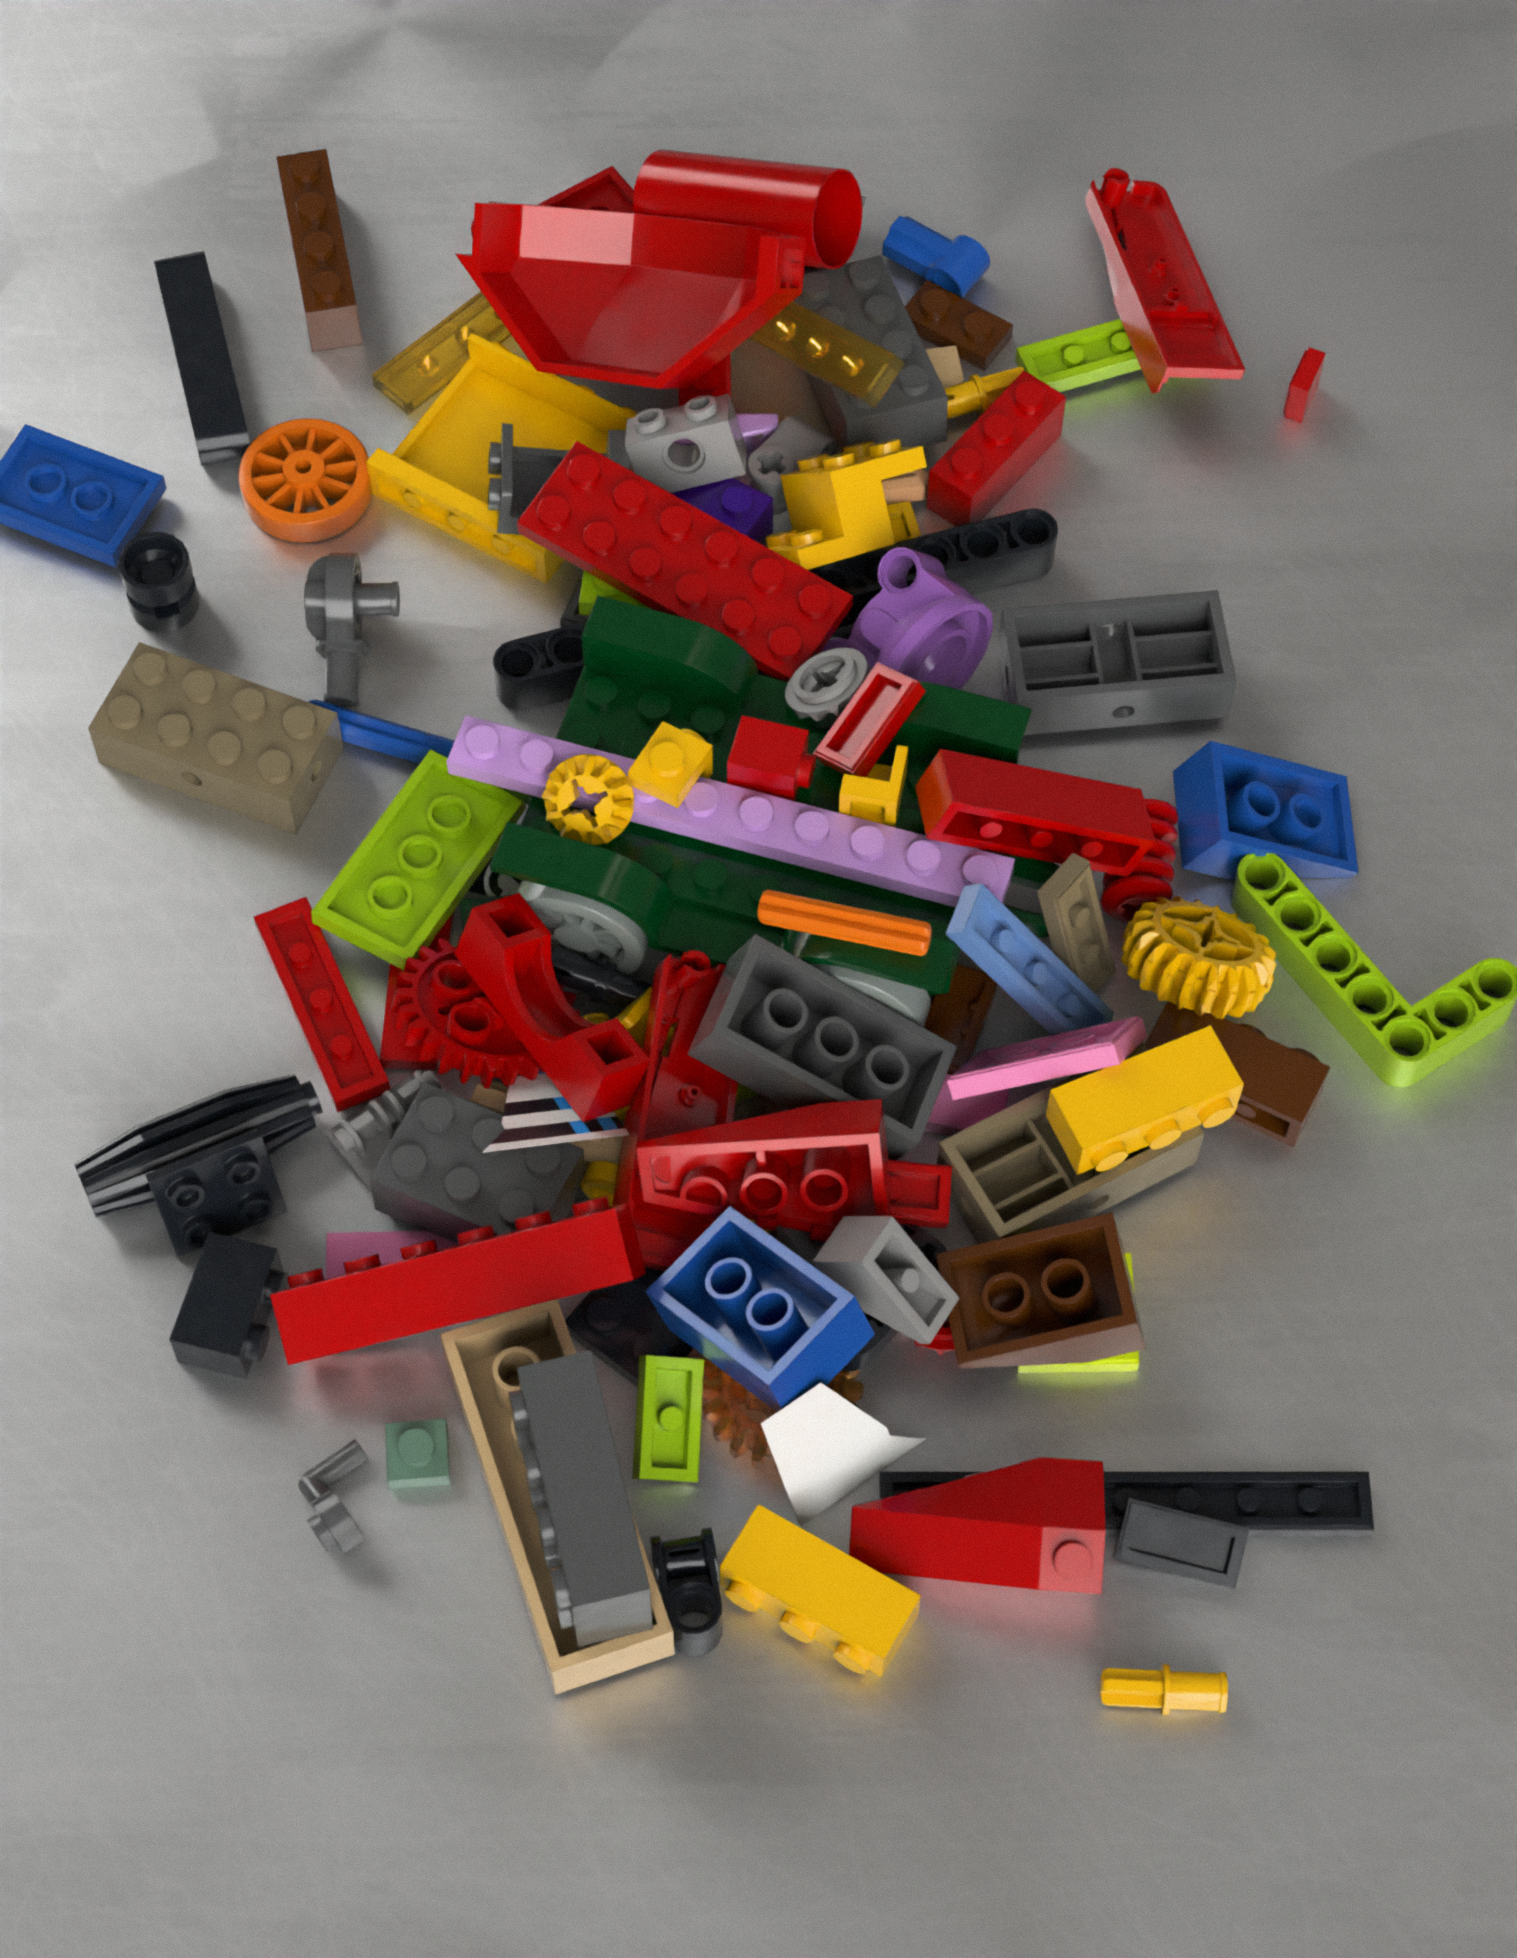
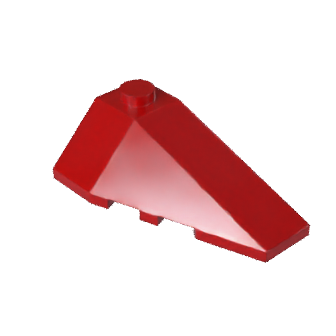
M882 1099L819 1103L637 1142L636 1151L643 1201L711 1217L723 1213L731 1206L746 1218L755 1220V1224L760 1228L774 1231L775 1226L778 1225L810 1233V1239L822 1242L828 1240L843 1216H890L888 1151Z
M1040 1456L1021 1461L1019 1464L988 1472L983 1471L935 1486L922 1487L853 1505L851 1510L849 1555L880 1573L1035 1590L1102 1594L1106 1534L1103 1461Z

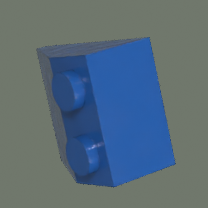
M1209 741L1173 771L1176 811L1179 815L1178 831L1182 869L1233 880L1235 879L1240 860L1245 855L1265 856L1266 853H1274L1288 865L1299 879L1352 878L1359 873L1347 776L1214 741Z

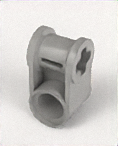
M788 416L779 424L775 432L749 456L747 471L750 478L753 479L749 486L772 497L773 515L781 514L788 510L780 475L799 470L797 460L828 453L829 456L836 455L838 442L796 416Z

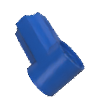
M899 216L890 226L889 233L883 242L882 255L924 277L925 281L929 280L961 298L970 291L991 264L987 251L975 239L966 235H959L951 240L908 216L905 218Z

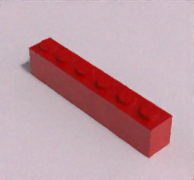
M603 1196L573 1204L574 1216L552 1221L550 1210L514 1219L515 1231L495 1235L493 1226L488 1225L458 1233L459 1245L438 1250L435 1239L402 1247L400 1248L402 1256L400 1260L381 1264L379 1254L377 1253L343 1262L344 1274L325 1278L323 1269L317 1268L287 1276L289 1287L270 1294L287 1363L292 1365L633 1281L646 1274L629 1204L627 1202L610 1207L608 1197Z

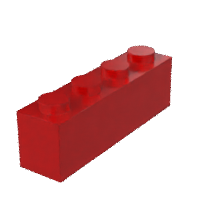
M944 749L939 750L915 785L926 839L1057 864H1063L1074 853L1089 860L1091 870L1125 877L1131 874L1155 843L1142 789Z

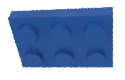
M25 424L0 460V524L116 568L124 546L136 537L167 489L164 476Z

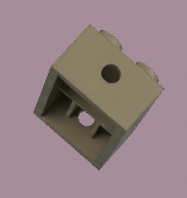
M141 642L137 644L88 727L99 763L296 835L344 749L337 712Z
M1142 1042L1126 1059L1148 1051L1145 1044ZM1097 1069L1073 1074L940 1141L937 1165L952 1167L950 1196L979 1242L984 1243L1090 1218L1195 1164L1204 1136L1203 1130L1198 1125L1182 1132L1177 1140L1163 1148L1152 1150L1147 1146L1128 1154L1122 1163L1112 1169L1099 1172L1093 1168L1077 1175L1046 1118L1048 1099L1051 1089L1101 1070Z

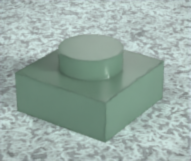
M446 1418L385 1423L387 1482L389 1489L451 1484Z

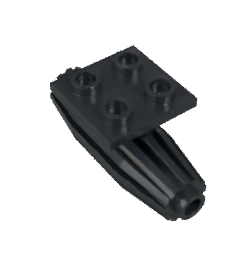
M292 1074L226 1089L139 1124L74 1163V1166L96 1218L157 1204L175 1253L179 1257L196 1249L203 1248L208 1232L230 1236L288 1212L269 1157L314 1130L316 1124L313 1116L323 1113L311 1081L300 1084L296 1075Z

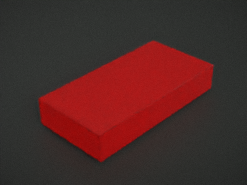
M877 662L813 754L817 756V759L822 764L842 774L866 777L926 690L919 681Z

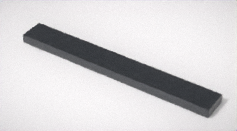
M880 1472L879 1499L922 1487L927 1488L954 1481L979 1472ZM1104 1472L1105 1537H1117L1127 1496L1247 1526L1250 1528L1248 1537H1371L1374 1531L1369 1472Z

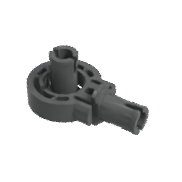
M329 553L328 556L316 560L309 568L304 588L305 619L307 629L316 638L315 650L326 659L324 702L344 708L358 704V663L370 651V645L366 641L361 640L363 615H393V617H399L400 588L398 582L362 583L361 563L358 553Z

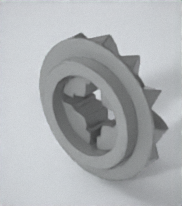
M843 647L824 651L807 660L792 675L785 690L786 702L799 719L811 717L818 722L828 713L839 716L841 708L849 703L872 669L865 656L856 649ZM821 684H823V685H825V686L830 685V687H823V688H821L820 685H821Z

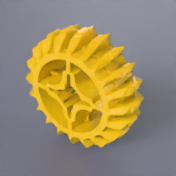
M1174 896L1171 901L1164 897H1159L1156 899L1161 900L1155 903L1145 902L1139 911H1135L1132 921L1128 922L1123 935L1125 940L1121 948L1123 951L1121 962L1128 967L1127 974L1132 979L1140 980V988L1144 991L1156 993L1159 1001L1167 1000L1176 1004L1178 1010L1187 1008L1193 1010L1198 1016H1202L1204 1013H1211L1217 1019H1223L1226 1014L1232 1017H1242L1244 1012H1254L1258 1004L1263 1001L1265 993L1269 992L1275 977L1273 972L1276 967L1274 962L1276 952L1268 946L1269 940L1264 935L1257 934L1256 927L1253 924L1240 921L1237 913L1228 914L1220 910L1218 905L1214 907L1204 905L1199 899L1188 902L1180 896Z

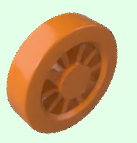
M302 418L285 421L270 427L250 443L239 465V486L244 507L249 517L266 533L291 542H316L341 534L362 517L372 497L370 475L367 472L366 461L369 459L367 451L352 432L343 426L327 420ZM326 497L338 502L330 506ZM294 503L293 513L284 511ZM316 506L318 511L306 513L307 507Z

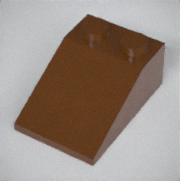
M1113 1212L936 1254L940 1275L960 1298L948 1316L957 1363L960 1369L1086 1363L1146 1349L1124 1247Z

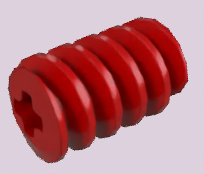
M1144 799L1155 843L1128 877L1109 873L1103 874L1102 908L1111 918L1124 924L1132 921L1135 911H1139L1143 903H1155L1161 900L1156 899L1159 897H1164L1171 901L1173 897V889L1169 883L1173 881L1175 876V870L1171 863L1175 860L1176 850L1172 844L1177 839L1178 832L1174 825L1177 823L1179 815L1176 808L1168 802L1157 799Z

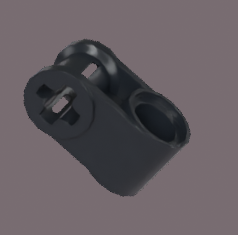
M711 1527L703 1528L699 1536L662 1541L660 1536L650 1537L655 1579L673 1629L674 1647L679 1652L688 1656H701L711 1652L719 1644L723 1632L722 1601L718 1584L720 1583ZM690 1610H701L710 1616V1620L699 1627L683 1625L679 1618Z

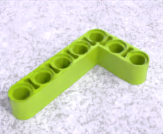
M1266 853L1265 856L1247 854L1240 860L1230 896L1234 911L1244 923L1253 924L1256 927L1257 934L1264 935L1269 940L1268 946L1276 952L1275 959L1384 1083L1394 1087H1407L1415 1084L1503 1026L1509 1019L1517 1001V967L1509 961L1501 958L1482 960L1411 1006L1280 857L1274 853ZM1250 883H1259L1265 885L1268 889L1260 890L1252 887ZM1294 923L1301 926L1304 930L1296 931L1284 924ZM1320 964L1333 965L1337 967L1340 971H1327L1324 968H1322ZM1482 990L1494 991L1501 998L1487 996ZM1366 1005L1377 1013L1367 1014L1360 1011L1356 1006ZM1437 1018L1449 1019L1458 1027L1445 1026ZM1393 1047L1406 1048L1414 1056L1400 1055L1393 1050Z

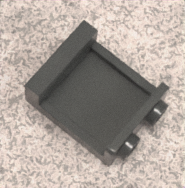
M502 423L500 443L490 442L488 474L498 475V478L489 479L488 510L497 511V533L521 535L518 533L516 522L569 451L513 446V424ZM609 429L606 451L600 454L631 471V462L625 448L626 431Z

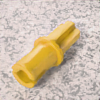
M1016 367L981 378L977 374H972L967 382L945 387L944 390L948 396L947 420L976 411L982 415L1025 369L1023 367Z
M1162 1664L1161 1670L1107 1667L1102 1670L1100 1676L1099 1692L1101 1703L1106 1706L1159 1708L1161 1715H1168L1170 1709L1207 1710L1224 1713L1227 1708L1228 1681L1226 1672L1171 1671L1169 1664Z

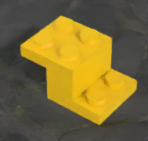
M900 439L878 443L865 441L843 447L844 453L829 456L828 453L797 460L799 470L780 475L792 530L766 536L767 546L765 547L806 570H810L894 545L895 540L881 480L927 467L923 446L901 447Z

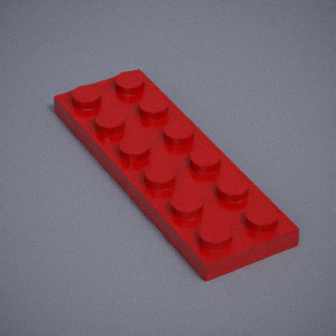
M578 441L575 442L516 522L518 533L649 608L699 622L723 633L749 653L756 663L758 670L774 679L789 682L792 675L801 665L822 651L853 606V595Z

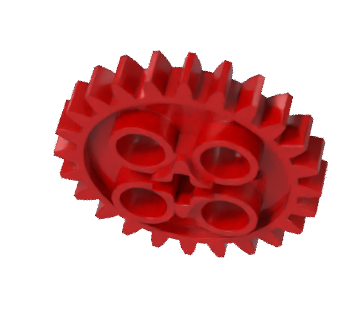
M440 938L438 939L435 951L423 945L420 947L417 959L408 957L404 971L399 972L391 1011L397 1013L394 1024L395 1029L407 1031L404 1045H422L418 1058L419 1061L425 1062L434 1058L440 1061L438 1074L440 1075L447 1073L452 1068L459 1070V1079L462 1084H466L472 1075L480 1076L484 1089L490 1088L493 1078H500L508 1088L509 1085L515 1084L518 1074L533 1081L536 1080L539 1070L544 1072L455 956L457 946L453 947L448 941ZM559 984L563 995L573 1008L576 994L563 991L564 985ZM574 1009L580 1015V1011Z

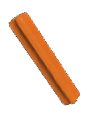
M773 890L764 891L758 904L757 917L762 924L917 956L926 955L932 938L931 925L925 921Z

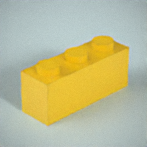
M1210 1025L1125 1059L1120 1065L1103 1068L1051 1089L1046 1118L1077 1175L1093 1168L1101 1172L1116 1167L1127 1158L1128 1154L1149 1146L1152 1150L1163 1148L1177 1140L1182 1132L1202 1124L1205 1128H1211L1225 1122L1237 1109L1244 1083Z
M759 1504L720 1565V1586L726 1589L724 1593L733 1603L750 1612H756L758 1608L780 1619L778 1624L787 1634L804 1643H810L812 1639H815L834 1650L833 1657L840 1664L858 1674H865L869 1670L882 1678L919 1614L921 1595Z

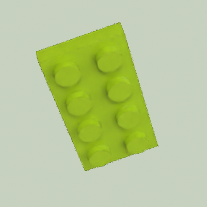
M431 749L311 911L313 924L404 970L408 957L417 959L420 947L423 945L429 947L494 855L506 823L516 824L526 810L525 802L497 786L448 774L446 762L448 758Z

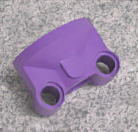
M896 547L882 557L877 575L882 590L860 612L853 625L849 639L835 638L828 641L820 653L835 648H853L865 656L871 669L879 662L917 681L935 683L961 690L974 674L987 650L993 631L992 612L959 584L948 578L943 565L937 558L906 547ZM915 564L917 568L916 578L908 587L907 574Z

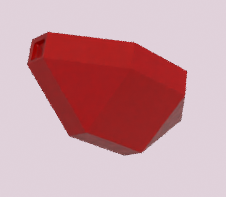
M489 201V203H475L474 219L471 225V235L473 238L472 254H455L537 372L656 389L689 388L802 294L807 238L760 227L630 212Z

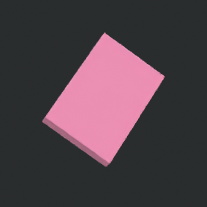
M1138 1016L981 1050L947 1080L952 1100L1120 1065L1147 1038L1142 1017L1138 1018Z

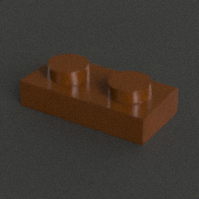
M929 280L925 281L905 306L919 337L938 347L956 345L960 359L983 371H986L1012 338L1013 324Z

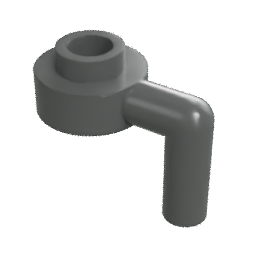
M355 1439L304 1473L298 1481L299 1490L316 1513L306 1521L326 1551L337 1545L342 1553L346 1554L365 1541L361 1531L333 1490L328 1488V1486L368 1460L365 1452Z

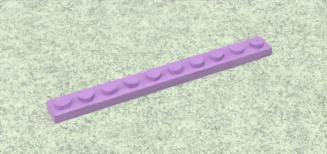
M465 715L446 762L448 774L541 798L549 778L548 775L560 763L570 757L581 754H594L605 757L619 766L627 777L628 770L635 762V759ZM704 777L698 778L679 808L632 786L634 811L630 822L956 907L965 885L982 883L999 901L1004 903L1014 871V858L972 847L926 839V835ZM578 786L580 796L571 806L595 812L594 807L601 801L600 799L608 794L606 791L599 794L597 792L587 794L583 787Z

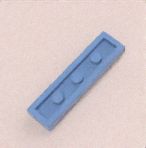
M982 883L965 885L963 887L946 935L1045 1030L1053 1035L1112 1021L1114 1012Z

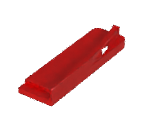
M1118 168L1107 170L1102 176L1104 181L1100 190L1097 189L1094 180L1091 182L1085 197V205L1104 248L1107 271L1114 296V305L1151 393H1159L1163 383H1167L1169 377L1241 380L1245 367L1166 190L1155 182L1133 180L1130 190L1126 191L1131 180L1128 173ZM1120 231L1122 234L1125 249L1122 248L1121 243L1118 239Z
M696 950L684 952L680 957L681 959L671 958L672 953L669 954L656 966L643 1046V1051L650 1059V1062L630 1103V1107L626 1111L624 1127L630 1135L622 1137L612 1206L628 1202L644 1266L661 1271H666L720 1214L711 1217V1221L705 1223L702 1221L704 1216L702 1214L643 1201L636 1151L637 1142L733 1122L738 1088L737 1081L687 1055L726 966L719 964L714 969L709 968L711 967V962L708 956ZM677 1022L667 1056L661 1057L670 1026Z

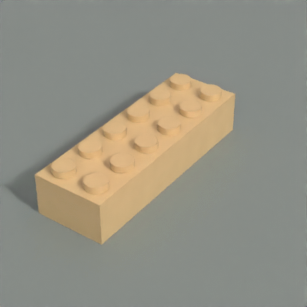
M558 1299L519 1308L441 1333L440 1337L445 1362L555 1695L675 1655L673 1629L634 1517L633 1521L650 1586L653 1629L578 1647L574 1628L561 1629L550 1575L551 1570L560 1568L547 1569L536 1510H533L525 1474L526 1468L523 1454L520 1452L509 1398V1392L520 1390L517 1367L576 1354Z

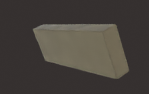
M1072 853L1037 891L1053 953L1097 994L1116 972L1089 860Z

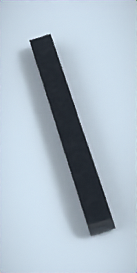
M1036 508L1025 509L895 542L894 545L816 567L808 571L853 595V606L844 618L859 615L868 602L882 590L880 583H876L879 582L877 577L878 566L882 557L896 547H906L937 558L943 565L947 577L973 595L1039 578L1047 574L1054 562L1058 526L1053 516L1046 511ZM915 564L907 574L908 587L916 578L917 568ZM587 621L511 640L502 644L493 656L496 693L500 702L513 710H527L572 698L584 667L582 633ZM570 660L578 661L576 663H564ZM515 674H526V675L521 676V677H514V676H512V675H515Z

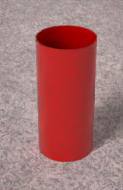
M657 150L649 155L641 166L633 192V213L754 226L807 238L805 266L825 269H838L842 267L855 250L862 225L863 206L859 184L850 171L841 168L673 150Z

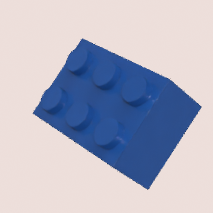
M731 1206L645 1291L670 1331L776 1412L820 1382L827 1386L875 1335L853 1294Z

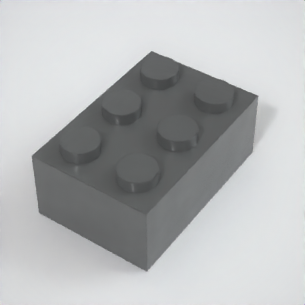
M424 1082L369 1178L375 1210L456 1244H459L458 1233L488 1225L493 1226L495 1235L515 1231L514 1219L550 1210L552 1221L563 1219L568 1215L581 1190L580 1183L585 1173L584 1149L567 1142L482 1153L505 1130L501 1124L503 1115Z

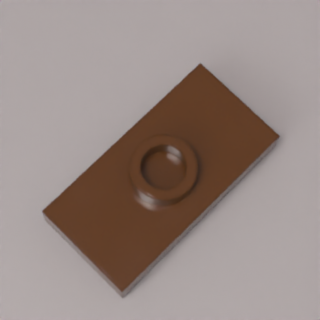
M961 964L957 965L949 992L932 996L930 1010L924 1026L925 1029L957 1046L947 1074L951 1075L974 1056L999 987L986 972Z

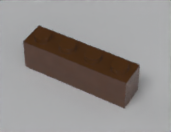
M322 149L277 156L281 187L312 352L362 345L357 304L327 150Z

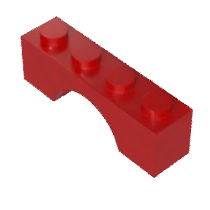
M520 893L473 907L455 951V956L582 1122L629 1106L650 1059L618 1018L594 1024L585 1020L571 1007L563 995L554 973L551 958V933Z

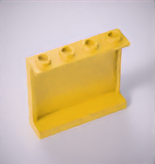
M471 333L467 338L470 359L396 450L390 454L377 448L366 461L372 494L547 584L565 559L523 535L497 533V511L488 510L489 479L498 478V475L488 474L490 442L500 443L502 423L513 424V446L569 451L575 442L578 441L598 453H605L608 430L626 431L627 419L635 417L638 413L631 408L619 407L597 396L587 386L575 385L555 374L537 372L531 362L511 353L502 344L495 341L489 342Z

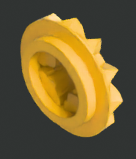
M594 754L576 755L564 760L548 775L549 778L541 798L545 802L546 821L554 825L560 832V836L591 845L607 844L619 836L629 824L634 811L633 789L623 770L611 760ZM578 786L583 787L587 794L607 792L608 795L600 799L601 801L594 807L596 817L591 816L587 809L570 811L569 807L580 796Z

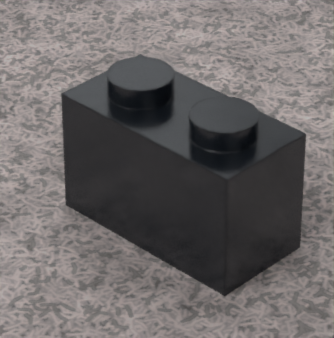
M208 1232L169 1339L179 1363L247 1379L253 1360L261 1361L268 1345L270 1328L266 1326V1322L273 1306L270 1294L288 1287L287 1276L289 1275L283 1270L277 1248Z

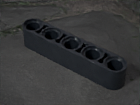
M200 251L155 260V269L201 466L242 458L245 450L250 445V439L205 252Z

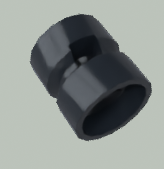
M163 532L145 533L133 538L124 546L119 556V571L124 588L126 589L130 611L135 621L145 629L158 633L172 632L186 626L197 613L199 594L193 576L189 553L185 545L175 536Z

